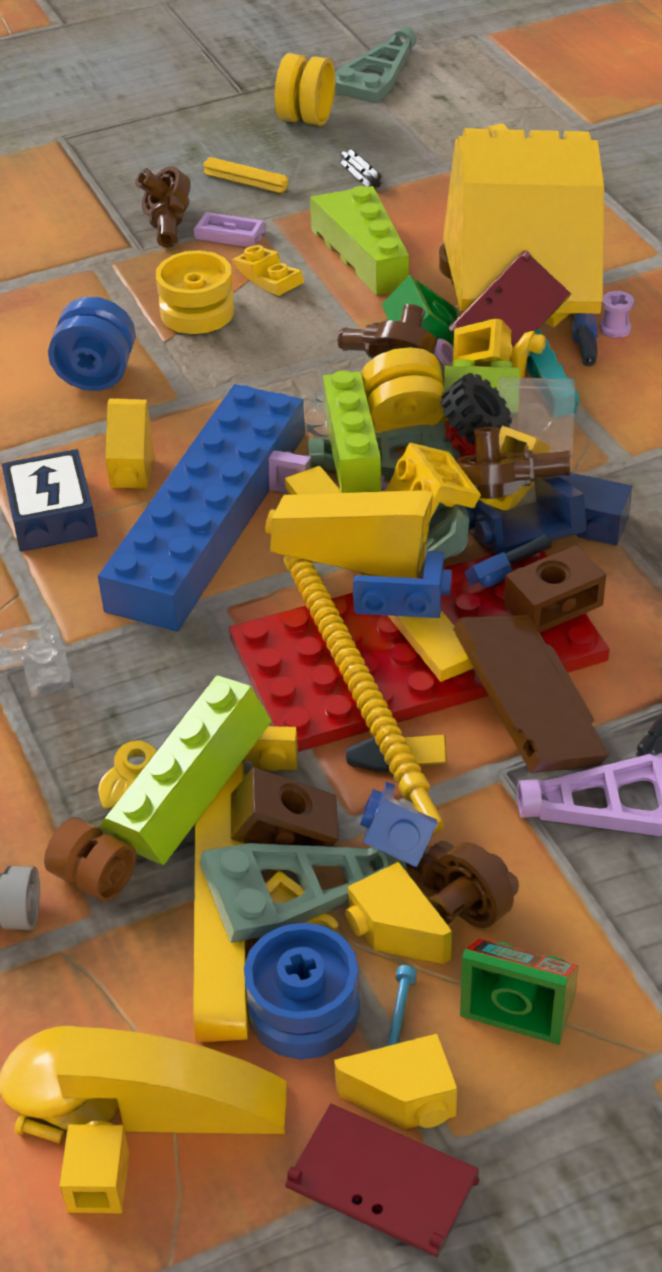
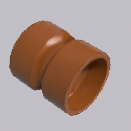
M72 817L63 822L51 837L45 851L44 864L46 870L69 884H77V887L102 902H107L115 898L131 878L136 862V851L133 846L111 834H103L101 829L79 817Z

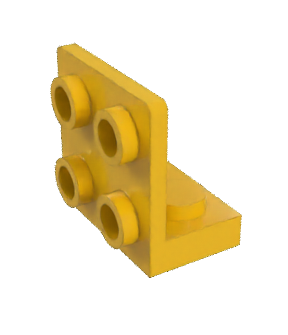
M409 443L404 455L398 460L395 472L386 490L383 491L425 490L433 492L430 519L439 502L449 507L457 504L474 508L481 496L480 492L449 452L414 443Z

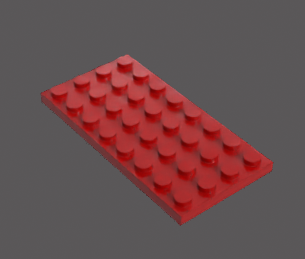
M543 551L510 565L512 572L544 559L547 555ZM496 554L444 567V569L452 570L451 595H443L441 610L454 626L460 618L512 615L504 606L505 581L491 587H484L479 583L471 586L464 574L472 566ZM353 592L331 598L335 608L339 611V616L343 619V624L346 625L348 632L352 636V641L356 644V649L361 653L365 666L369 669V674L373 676L374 683L378 686V691L383 695V700L388 705L387 709L392 712V718L397 723L489 696L474 668L440 682L387 615L357 614L354 612ZM306 605L229 626L232 644L255 694L272 720L270 726L296 727L298 752L370 731V728L366 725V719L362 717L361 710L358 709L357 702L353 699L352 693L348 689V684L345 683L344 676L339 672V667L335 664V659L331 656V651L327 648V643L323 640L322 634L314 623V618L310 615V610H308ZM586 613L540 633L544 642L554 648L567 673L609 660L610 648Z

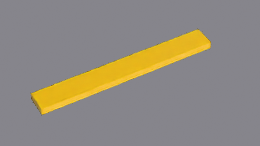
M320 466L285 478V489L290 495L340 493V489ZM351 570L355 576H376ZM442 610L440 618L387 615L440 682L474 668L453 630L455 626Z

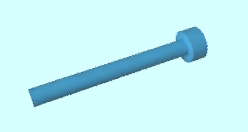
M401 965L397 968L395 979L399 982V988L387 1046L399 1043L409 985L414 984L416 980V969L408 965Z

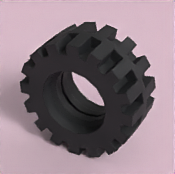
M465 374L441 396L443 399L441 407L445 408L443 413L445 417L450 419V426L458 430L457 434L461 438L465 436L466 441L471 445L473 443L476 445L474 429L499 427L501 430L502 426L509 428V424L512 423V418L509 417L511 414L510 409L505 407L507 403L505 399L498 395L500 392L496 387L494 389L491 387V382L487 379L483 381L482 377L478 374Z

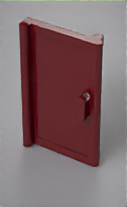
M523 250L448 329L454 334L455 328L492 319H501L512 330L511 344L513 348L524 333L529 331L536 332L571 296V293L540 265L528 251Z
M330 1103L295 1167L289 1169L285 1187L438 1258L472 1187L479 1183V1168ZM355 1199H360V1203L356 1202L353 1204L352 1202Z

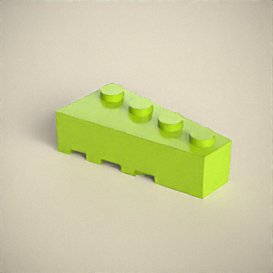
M357 186L352 190L310 196L311 231L316 236L322 235L324 237V244L330 250L336 249L340 253V260L346 266H353L355 268V275L376 296L393 293L409 276V254L374 187Z

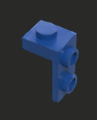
M427 551L423 579L355 576L353 580L354 612L370 615L440 618L443 595H451L452 570L444 569V552Z
M386 781L381 792L375 789L372 790L363 809V816L359 824L366 827L363 843L417 867L437 826V819L394 800L395 785Z

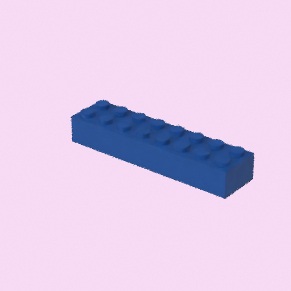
M233 385L99 573L98 582L104 612L177 632L180 630L269 492L268 458L274 450L281 452L289 451L293 454L304 438L303 399L283 393L260 390L246 385Z

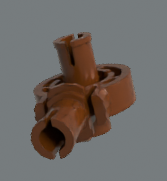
M174 166L166 167L156 175L148 168H145L143 172L138 174L135 181L136 186L145 191L142 199V210L149 216L150 225L157 229V243L162 247H173V243L177 244L178 242L177 226L182 222L184 212L189 205L190 179Z
M405 304L403 305L400 321L375 322L372 325L368 324L365 329L344 327L339 331L337 341L342 351H365L368 357L373 359L390 350L409 347L424 349L434 354L437 339L430 332L421 328L426 311L417 305Z
M499 427L474 429L476 454L455 460L480 492L481 499H494L514 494L521 486H530V482H534L535 477L570 476L569 450L565 452L533 454V451L529 450L528 446H524V453H500Z
M442 840L435 843L434 846L427 844L417 867L406 863L408 868H412L422 874V881L427 888H433V892L436 894L429 898V902L446 924H450L457 916H460L473 926L480 928L490 927L512 909L514 896L519 890L517 877L508 871L506 864L500 857L490 854L482 847L470 842H462L456 846Z

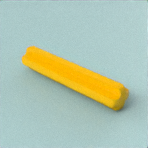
M208 157L207 161H204L203 164L204 173L208 176L283 194L289 186L286 175L213 157Z

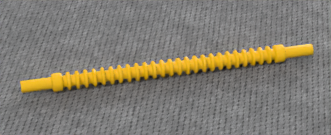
M285 555L284 564L290 572L292 579H294V583L298 587L306 607L310 610V615L314 618V623L318 626L323 640L327 643V648L331 651V656L335 659L339 672L344 676V681L348 684V689L352 693L353 699L357 702V707L361 710L362 717L366 719V725L370 728L372 736L375 737V743L380 746V752L384 755V760L389 765L390 772L394 774V780L399 784L402 796L405 800L411 801L416 810L437 819V826L433 834L438 833L443 829L444 823L428 794L430 784L425 775L421 773V767L416 764V758L411 754V748L406 745V739L402 736L400 728L397 727L396 720L392 718V712L387 709L388 705L383 700L381 692L378 691V686L374 683L373 676L369 674V669L365 666L361 653L356 649V644L352 641V636L348 632L346 625L343 624V619L339 616V611L335 608L331 596L327 593L319 573L315 570V566L311 561Z

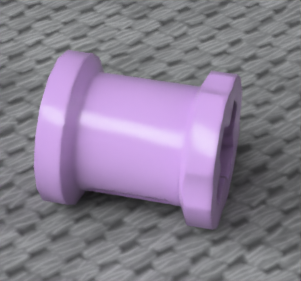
M624 291L606 293L603 296L602 302L605 313L604 319L600 322L601 333L610 338L625 337L631 332L629 311L634 306V298L631 294Z

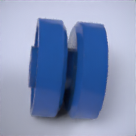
M82 297L73 300L62 310L48 348L50 365L57 376L69 385L82 390L101 391L113 387L123 378L136 338L134 323L128 313L112 301L101 297Z
M304 922L283 925L263 935L250 949L244 966L250 1024L261 1044L278 1055L300 1060L323 1057L341 1047L355 1031L360 1015L357 960L355 952L345 938L326 926Z

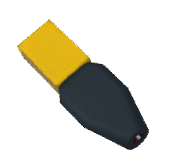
M444 734L405 737L406 745L411 748V754L415 756L416 764L419 766L448 764L447 741ZM375 737L346 748L348 765L375 772L390 771L389 765L384 760V755L380 752V746L375 743Z

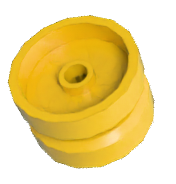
M287 53L283 57L277 72L274 94L276 114L281 121L296 123L302 118L308 125H325L332 110L336 85L334 63L330 58L314 56L308 61L305 55Z
M201 250L185 251L165 259L156 269L157 292L160 295V316L166 327L180 333L203 334L222 328L233 318L235 309L231 265L224 257L213 252Z
M410 347L393 349L373 358L360 372L375 433L417 425L433 426L434 424L444 423L447 419L443 413L445 408L441 407V401L443 400L441 396L446 390L443 386L441 366L434 354L424 349Z

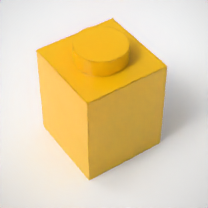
M91 1121L86 1125H68L59 1185L67 1213H123L130 1154L123 1125H113L106 1121Z

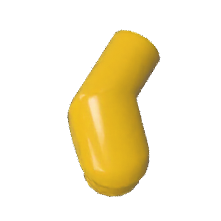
M535 331L524 333L512 348L510 362H513L514 368H520V381L525 379L527 358L530 352L541 354L546 345L545 336L536 334Z

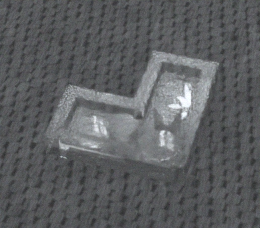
M55 618L0 631V674L24 669L31 698L74 688Z

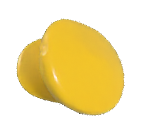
M64 1026L49 1028L32 1035L19 1044L7 1058L0 1074V1094L4 1102L21 1115L46 1120L54 1126L68 1131V1125H86L91 1121L109 1122L118 1111L117 1099L62 1098L56 1074Z

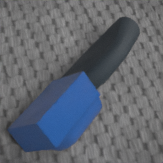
M575 313V319L572 322L573 339L579 343L583 364L592 366L595 364L598 354L596 318L593 314Z
M542 535L506 554L502 552L472 566L464 574L471 586L477 583L484 587L494 586L505 581V575L512 572L510 565L550 549V539L548 536Z

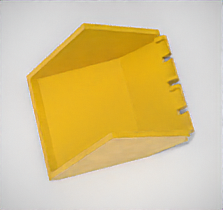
M464 128L463 136L455 139L443 241L460 311H466L525 250L571 293V296L555 313L600 314L603 302L604 182L598 140H591L590 132L564 131L563 136L565 139H560L559 131L530 130L529 138H525L524 130L495 129V137H490L489 129Z

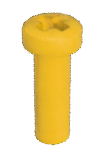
M21 1114L14 1128L15 1134L22 1136L24 1133H28L58 1144L62 1143L65 1135L63 1130L30 1120L29 1116Z

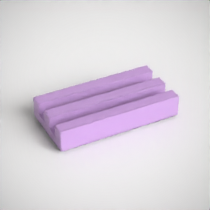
M205 212L194 228V237L198 240L250 247L257 245V241L262 239V234L266 233V221Z

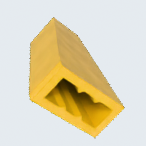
M424 490L284 495L277 509L269 511L266 520L265 533L271 535L270 552L381 577L418 578L426 557L433 492Z

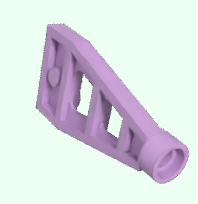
M662 753L656 756L648 754L545 781L538 779L519 780L517 800L520 817H540V820L662 837ZM637 781H649L654 786L659 808L653 811L628 808L621 804L618 788ZM595 787L604 789L607 803L606 808L577 806L573 803L572 792Z

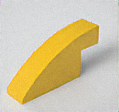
M64 1026L56 1074L62 1098L117 1099L125 1132L285 1134L287 1081L267 1070L217 1050L177 1039L107 1028Z

